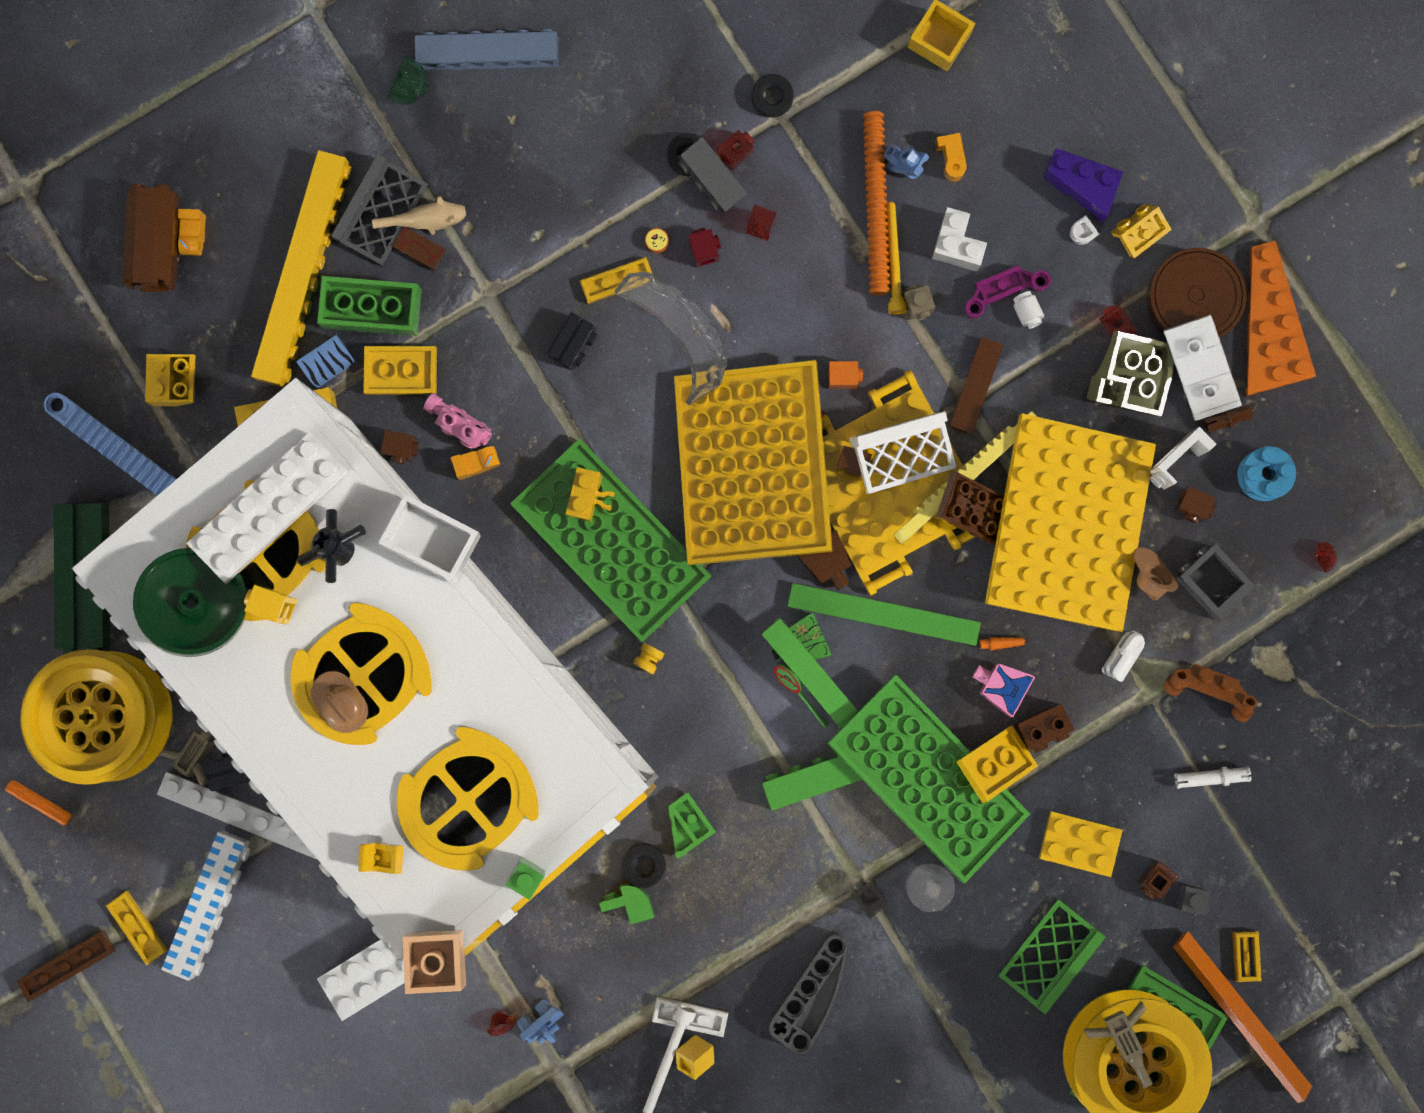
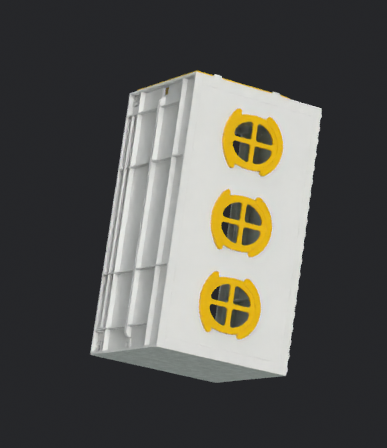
M295 378L72 569L77 574L75 577L76 581L84 589L89 588L95 595L92 597L93 601L101 609L104 610L106 608L112 615L110 621L119 630L123 629L128 634L127 641L136 650L140 649L145 654L146 658L144 660L152 670H158L164 677L161 679L163 684L170 691L175 690L181 697L179 699L180 704L187 711L190 712L192 710L198 717L196 720L197 724L205 732L210 731L216 738L214 744L223 753L227 751L233 759L231 763L234 768L241 774L244 772L249 777L250 781L248 783L257 794L262 793L268 800L266 802L268 808L275 815L280 814L286 821L284 823L285 828L293 836L297 834L303 841L301 846L310 856L314 855L320 861L319 868L327 877L332 876L336 880L338 891L345 898L350 897L356 904L354 906L356 912L363 919L367 917L374 925L372 930L381 940L385 938L391 945L389 950L397 960H403L402 937L410 932L464 930V950L466 956L501 925L507 924L518 914L517 911L530 901L506 886L507 879L521 857L526 858L545 870V877L531 897L532 899L605 834H610L621 824L620 821L648 798L657 787L653 782L659 776L470 557L457 582L454 584L382 547L378 543L404 494L418 501L420 499L348 416ZM310 432L345 467L348 473L250 562H255L273 582L274 591L298 599L289 625L275 623L247 612L243 625L236 636L224 647L213 653L198 657H181L166 653L154 646L141 632L133 611L134 589L142 572L159 556L176 549L190 548L186 544ZM328 509H335L337 511V530L341 533H345L358 525H362L365 528L366 534L352 541L355 551L351 560L343 566L337 565L335 583H327L325 581V561L320 558L305 566H300L296 562L291 574L287 578H282L264 557L265 550L289 530H294L298 536V556L312 550L311 544L315 534L320 529L326 527V511ZM358 632H374L383 635L388 640V645L363 667H358L339 643L343 637ZM327 651H331L349 671V679L355 687L361 686L380 708L376 716L366 719L360 729L350 733H342L330 727L311 699V689L314 684L316 669L320 659ZM399 653L404 661V681L395 700L388 702L371 683L369 675L391 655ZM479 756L489 759L495 766L494 770L469 792L464 791L445 768L449 761L459 757ZM433 775H436L454 794L457 801L434 823L427 825L421 816V797L428 780ZM505 777L511 787V804L504 822L496 827L476 806L475 800L499 778ZM463 810L468 811L486 832V838L483 841L468 846L448 845L437 837L439 830ZM381 842L404 845L402 873L359 872L358 855L360 844Z

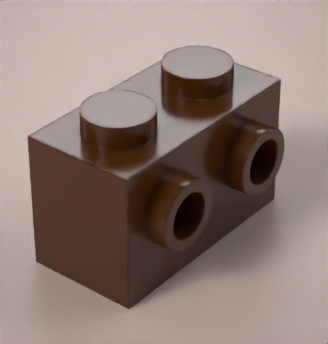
M1056 704L1015 723L1026 748L1029 751L1034 749L1035 753L1048 748V742L1056 740L1058 743L1069 738V733L1074 731L1062 704Z

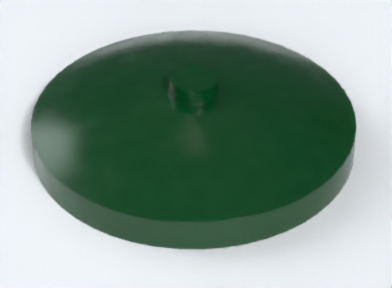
M181 548L159 556L145 568L134 589L133 611L141 632L154 646L172 655L198 657L221 649L236 636L246 617L247 612L244 611L246 608L244 599L247 592L244 581L239 573L225 584L191 548Z

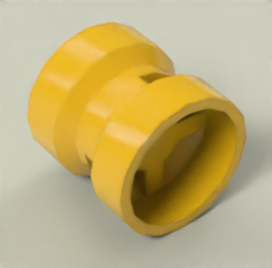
M644 642L641 647V654L634 659L633 664L654 674L657 669V662L662 660L665 653Z

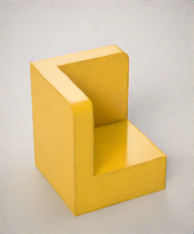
M694 1035L676 1050L677 1069L696 1080L714 1064L713 1045Z

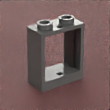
M1205 544L1195 553L1197 558L1190 563L1188 560L1178 569L1180 574L1175 578L1214 620H1218L1225 616L1256 586L1216 544L1209 547ZM1212 555L1240 583L1217 605L1189 577Z

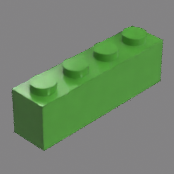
M834 752L835 757L827 760L825 756L813 759L810 766L803 768L802 764L790 767L787 774L781 776L779 772L765 776L766 781H763L762 784L770 808L773 811L862 779Z

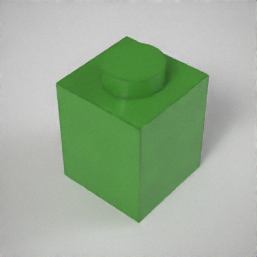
M521 857L507 879L506 886L530 900L545 877V870L526 858Z

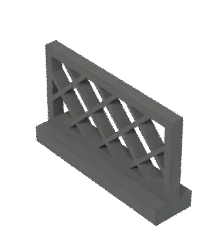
M377 154L332 233V239L383 266L403 227L396 226L395 234L385 238L382 228H379L381 239L368 242L364 229L371 228L373 225L363 226L361 215L363 212L373 210L377 219L376 209L390 206L392 216H395L392 204L406 201L408 211H410L419 203L428 187V183ZM388 168L398 173L399 182L386 185L384 175ZM401 175L406 177L407 180H402ZM382 180L384 186L378 187ZM414 182L421 186L416 195L407 197L404 184ZM401 185L404 198L391 201L387 188ZM385 189L388 202L375 205L372 198L373 194L376 191ZM414 199L410 206L408 200ZM371 200L372 206L367 207L369 201ZM359 221L360 227L355 228L356 224ZM362 230L365 243L355 245L347 241L352 232ZM391 240L389 245L386 246L385 241ZM383 242L385 252L381 259L371 254L369 245ZM365 246H366L368 252L365 251V250H363L361 247H365Z

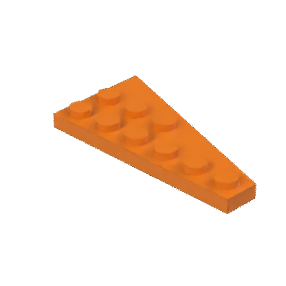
M1276 241L1253 246L1250 249L1248 362L1246 366L1247 388H1245V397L1316 377Z

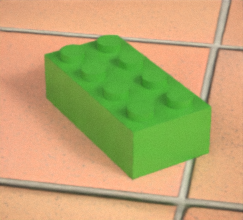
M322 276L317 323L323 329L417 336L422 289L416 283Z

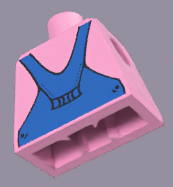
M996 663L991 671L978 665L972 678L983 683L979 694L1008 717H1014L1035 678L1033 675Z

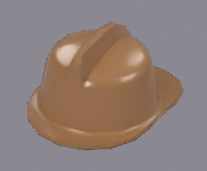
M1143 547L1137 548L1134 552V560L1140 569L1137 577V585L1154 601L1158 600L1167 591L1173 592L1177 590L1178 582L1169 572L1161 558L1152 550Z
M337 671L326 672L314 681L311 689V699L327 724L334 730L342 733H350L360 729L367 719L368 705L353 682L345 674Z

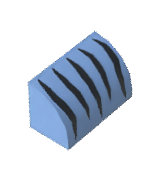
M337 335L296 361L316 388H319L356 363Z

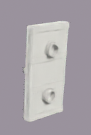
M1211 314L1163 331L1194 421L1242 405Z

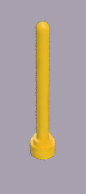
M888 202L886 214L888 215L887 228L892 298H890L888 303V313L900 315L907 313V304L901 294L896 206L894 202Z

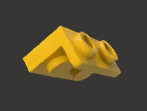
M1144 204L1135 210V214L1120 221L1111 233L1114 237L1120 239L1129 256L1135 258L1172 229L1158 206Z

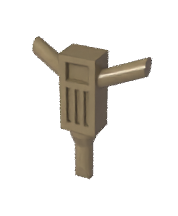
M203 729L200 732L194 731L182 751L164 748L159 756L175 759L172 767L187 777H194L196 775L201 787H204L208 780L201 764L214 746L212 741L213 735L210 731L205 732Z
M1140 1001L1128 1017L1121 1010L1104 1018L1103 1020L1107 1028H1086L1083 1030L1088 1038L1112 1037L1122 1059L1134 1068L1143 1088H1146L1153 1083L1143 1065L1141 1054L1144 1051L1132 1029V1026L1146 1010L1144 1004Z

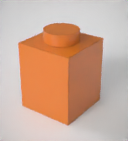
M829 361L828 389H857L858 382H863V369L858 368V361Z

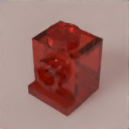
M737 130L723 144L717 147V154L732 170H735L754 152V146L752 145L754 140L747 132L742 134ZM740 143L742 147L735 149L733 145Z
M754 204L748 220L746 234L768 241L776 221L777 212Z
M1120 305L1108 307L1102 312L1103 316L1099 318L1111 337L1114 330L1128 334L1138 332V329ZM1117 320H1122V326L1115 328L1114 323Z

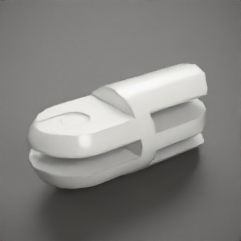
M1135 631L1126 632L1102 667V673L1122 682L1144 648L1145 641L1143 636Z

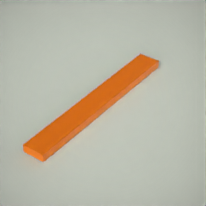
M1189 931L1181 934L1173 948L1297 1103L1305 1101L1312 1085Z

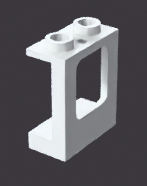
M1200 427L1188 433L1149 471L1151 473L1150 481L1156 487H1162L1163 489L1176 484L1177 481L1166 470L1188 449L1199 457L1209 452L1216 443Z

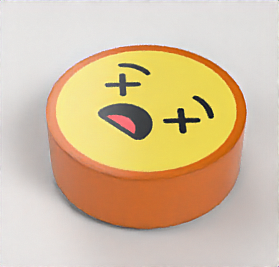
M654 228L646 234L645 244L649 251L661 253L667 249L669 238L664 230Z

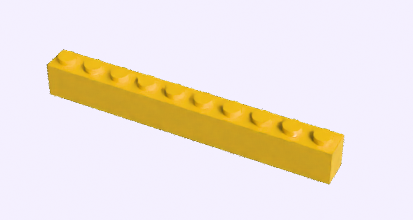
M320 150L317 152L251 375L257 381L282 388L285 387V383L290 381L292 375L290 366L292 360L296 359L299 350L297 346L298 339L303 336L305 331V324L303 323L305 315L310 313L312 307L310 298L312 292H315L318 287L319 269L322 270L325 263V256L323 254L325 248L329 247L332 234L330 231L332 224L335 225L338 219V211H336L338 203L343 201L345 195L343 186L345 180H348L351 175V166L346 157Z

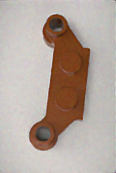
M1196 663L1192 668L1177 669L1174 674L1168 676L1163 684L1164 690L1172 696L1179 695L1185 687H1189L1233 704L1234 707L1231 713L1239 722L1248 721L1254 713V708L1257 706L1256 698L1246 693L1240 685V680Z

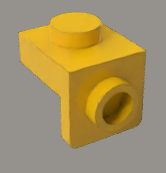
M381 842L360 844L358 871H376L390 874L402 873L404 845Z

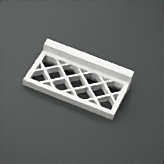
M945 412L930 414L849 438L851 447L855 448L866 494L956 468L945 422L948 421ZM939 428L941 435L938 445L928 440L931 431ZM913 435L921 439L916 451L906 446L910 436ZM889 442L900 446L894 458L884 452ZM925 443L935 448L930 460L920 454ZM871 448L877 452L872 464L865 461L862 450ZM903 449L913 454L908 466L898 461ZM939 451L946 455L948 465L941 467L934 463ZM881 455L892 461L886 473L876 467ZM917 458L927 463L922 473L912 469ZM895 464L905 469L902 478L898 480L890 476ZM873 470L884 476L880 484L872 487L870 482Z

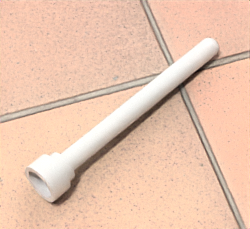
M679 1004L675 1012L677 1023L644 1106L643 1113H653L685 1027L690 1022H693L696 1010L687 1005Z

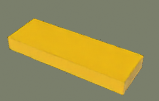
M647 257L579 281L586 301L590 304L655 280Z
M125 891L105 905L145 965L150 964L168 951L129 891Z

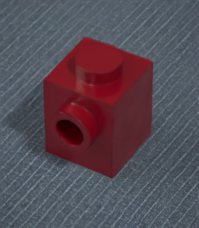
M706 228L692 231V234L688 235L696 268L719 262L717 250L721 249L718 235L713 236L712 229L706 230Z

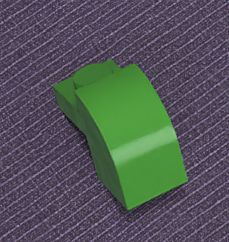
M629 883L621 884V895H618L617 891L603 895L604 900L599 902L601 912L625 906L630 925L652 919L655 916L647 892Z

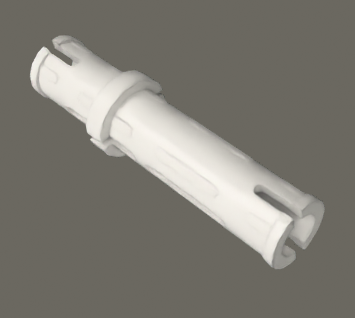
M1249 766L1231 769L1221 767L1220 770L1175 773V779H1177L1175 780V785L1177 789L1216 784L1229 786L1230 783L1251 782V776H1249L1251 771Z

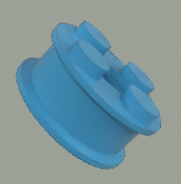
M1272 446L1261 447L1250 452L1242 459L1238 467L1237 479L1242 491L1250 498L1263 502L1271 501L1291 490L1296 479V467L1292 458L1282 449ZM1263 468L1269 470L1271 474L1270 480L1262 476Z

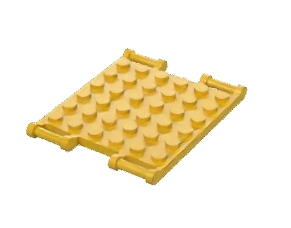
M910 369L904 372L903 376L877 390L872 389L868 391V395L876 408L873 411L837 430H834L826 414L821 417L822 429L825 428L828 434L823 437L830 524L834 530H837L843 547L870 596L877 593L876 590L904 575L907 577L913 573L904 558L909 553L943 535L946 536L954 551L961 548V544L975 537L967 532L955 536L952 530L957 527L937 518L936 514L902 544L893 536L912 518L911 512L949 479L951 471L957 472L963 466L952 445L951 448L956 464L955 469L870 494H866L862 476L857 478L845 474V470L836 471L844 445L851 447L850 437L934 414ZM907 384L909 385L910 391L883 405L880 398ZM939 428L932 430L928 437V440L937 445L941 439ZM914 435L910 436L906 446L916 451L921 439ZM889 442L884 452L894 458L900 446ZM925 443L920 454L930 460L935 448ZM871 448L862 450L863 452L872 454L870 460L874 461L877 455L876 451L872 450ZM903 449L898 461L908 466L913 454ZM939 451L934 463L941 467L948 465L946 455ZM881 455L876 467L886 473L892 461ZM917 458L912 469L922 473L927 463ZM895 464L890 476L897 480L901 479L905 469ZM874 470L870 476L872 487L878 486L884 477ZM897 560L900 567L871 582L868 577L870 574Z

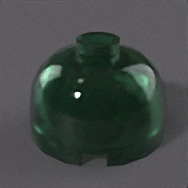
M404 56L387 99L400 105H410L415 103L419 96L424 98L429 84L425 83L427 74L424 67L415 59Z

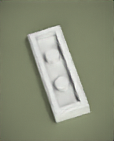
M657 996L652 1022L675 1027L677 1023L675 1012L678 1005L683 1004L695 1009L697 1012L693 1022H690L685 1029L720 1037L724 1036L728 1011Z

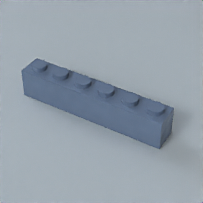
M541 29L539 32L516 30L515 33L495 30L492 33L482 34L480 31H470L468 34L450 31L446 32L445 35L424 32L421 35H415V64L419 71L559 67V39L557 32H553L550 29Z

